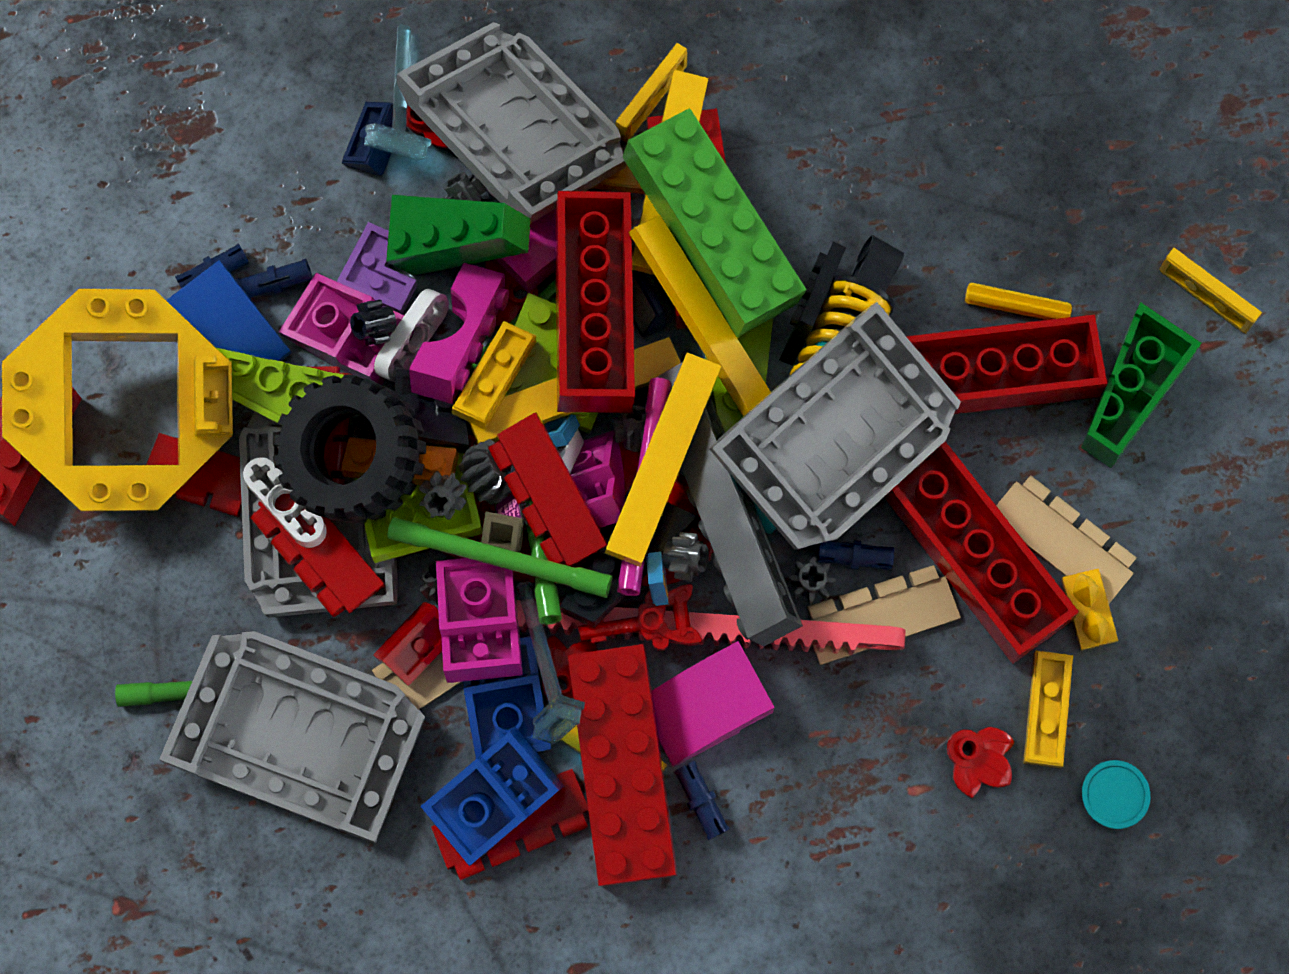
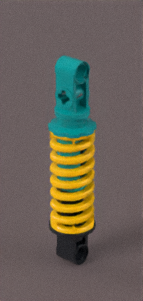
M871 235L866 240L858 254L856 265L851 275H837L833 278L830 285V297L824 300L822 314L817 316L814 330L809 333L806 339L807 347L799 352V364L793 366L790 375L872 304L878 302L888 316L892 314L895 303L886 293V290L903 260L904 252L874 235ZM754 503L765 532L768 534L773 533L776 527Z

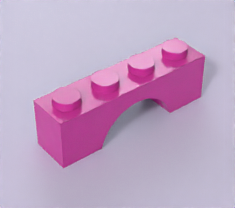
M467 263L463 264L451 287L452 312L464 321L463 326L446 339L423 342L409 368L412 393L450 404L454 403L459 391H462L468 382L472 364L479 363L483 352V342L486 337L493 335L496 326V316L499 310H505L509 300V290L505 289L504 273Z

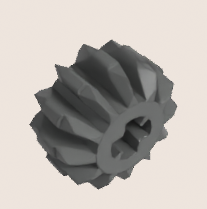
M488 439L477 445L474 444L466 450L458 468L463 473L460 480L467 483L469 487L468 492H474L479 502L485 500L492 506L495 503H500L512 494L504 477L516 470L512 466L500 472L488 450L495 442Z

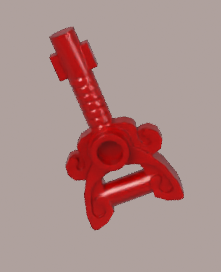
M692 584L682 585L669 591V604L660 606L653 604L651 592L649 591L645 596V603L641 604L638 608L637 617L607 622L602 620L595 628L588 625L579 626L581 641L591 639L592 644L606 642L607 636L641 631L643 638L646 641L652 640L653 647L658 651L665 650L669 646V641L681 645H698L702 642V638L699 632L691 627L687 606L692 597L693 586ZM669 606L673 608L676 630H670L663 620L665 610Z

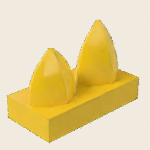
M1099 568L1062 577L1064 592L1079 611L1073 619V625L1080 651L1118 642Z

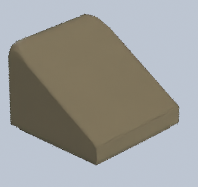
M486 511L481 542L520 553L523 543V518Z

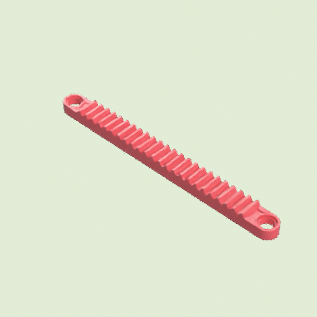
M516 600L521 632H526L529 625H532L536 633H541L544 626H547L551 634H555L558 628L561 627L566 635H570L574 628L579 631V626L586 625L561 613V621L549 625L541 624L539 622L536 601ZM614 607L603 621L637 617L638 608ZM665 610L663 620L670 630H676L673 611ZM689 612L691 627L697 630L702 638V642L699 645H703L707 638L712 639L714 646H718L722 639H726L729 646L737 640H741L744 648H748L752 642L749 639H745L739 631L736 622L739 618L738 615ZM801 620L802 627L771 642L774 650H778L782 643H786L789 651H793L796 644H801L803 651L808 652L811 645L814 644L821 653H823L826 646H831L834 654H838L841 647H846L848 654L853 655L856 648L905 649L906 630L894 626ZM641 631L623 634L624 638L629 640L633 633H637L639 639L644 641ZM757 644L759 649L764 648V646Z

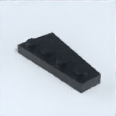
M632 485L630 486L629 490L627 491V493H626V495H625V501H626V499H627V496H628V494H629V491H630ZM669 502L666 503L644 558L642 579L648 574L646 558L648 553L661 552L663 555L665 544L669 540L672 541L673 537H679L680 532H685L686 530L689 532L697 523V515ZM616 523L608 525L603 532L607 543L611 538ZM606 547L590 555L583 568L612 576V583L607 598L575 590L571 587L560 605L561 613L592 628H595L626 596L617 592L622 560L606 554Z

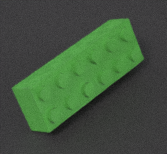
M690 108L628 140L622 158L658 214L663 218L737 338L799 303L807 289Z

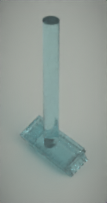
M399 25L397 27L392 128L377 123L366 125L365 132H367L364 146L419 161L426 158L427 148L431 145V139L406 132L407 103L397 85V73L409 67L411 28L408 25Z
M526 581L519 583L516 587L549 704L533 718L532 724L535 725L533 738L556 744L580 723L581 711L585 707V702L562 695L544 627L539 622L531 582Z

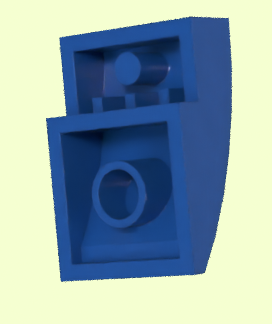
M220 260L166 300L216 348L282 361L292 353Z
M532 634L520 636L523 675L463 681L476 759L515 727L536 752L552 749Z
M515 727L420 807L470 866L562 789L564 785Z

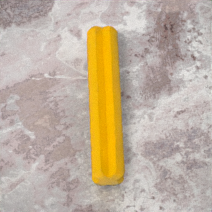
M969 283L965 294V302L968 304L1044 320L1071 317L1072 305L1068 302L977 283Z

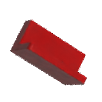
M423 602L373 654L378 661L385 664L407 686L442 652L438 609L432 604Z

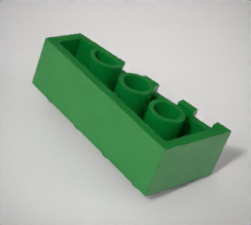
M392 195L386 262L414 276L463 266L464 263L474 264L528 253L531 218L505 203Z
M1140 302L1132 317L1081 448L1112 468L1193 359L1202 343Z

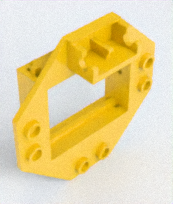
M78 289L2 361V438L80 511H158L233 435L232 361H229V358H226L156 290ZM72 341L176 342L178 465L73 466Z

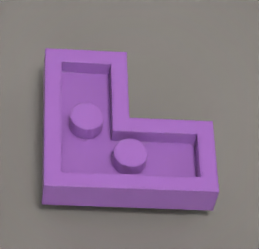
M368 222L337 282L373 297L374 300L380 299L382 300V306H389L393 311L403 315L418 286L417 281L388 268L390 263L386 262L389 231Z

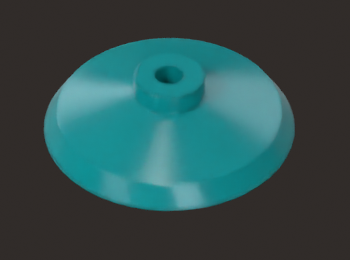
M1109 760L1096 765L1089 771L1082 786V800L1087 812L1095 821L1109 828L1123 829L1135 825L1145 816L1150 806L1151 792L1145 776L1139 769L1124 761Z

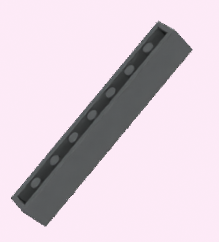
M682 363L656 378H664L671 381L672 389ZM710 396L679 473L685 477L689 488L686 489V494L690 503L699 512L701 518L698 522L699 528L703 536L710 541L714 552L711 553L712 562L716 569L723 574L727 584L724 586V593L728 601L735 606L739 615L736 621L739 631L745 639L766 646L803 625L752 499L709 450L725 434Z

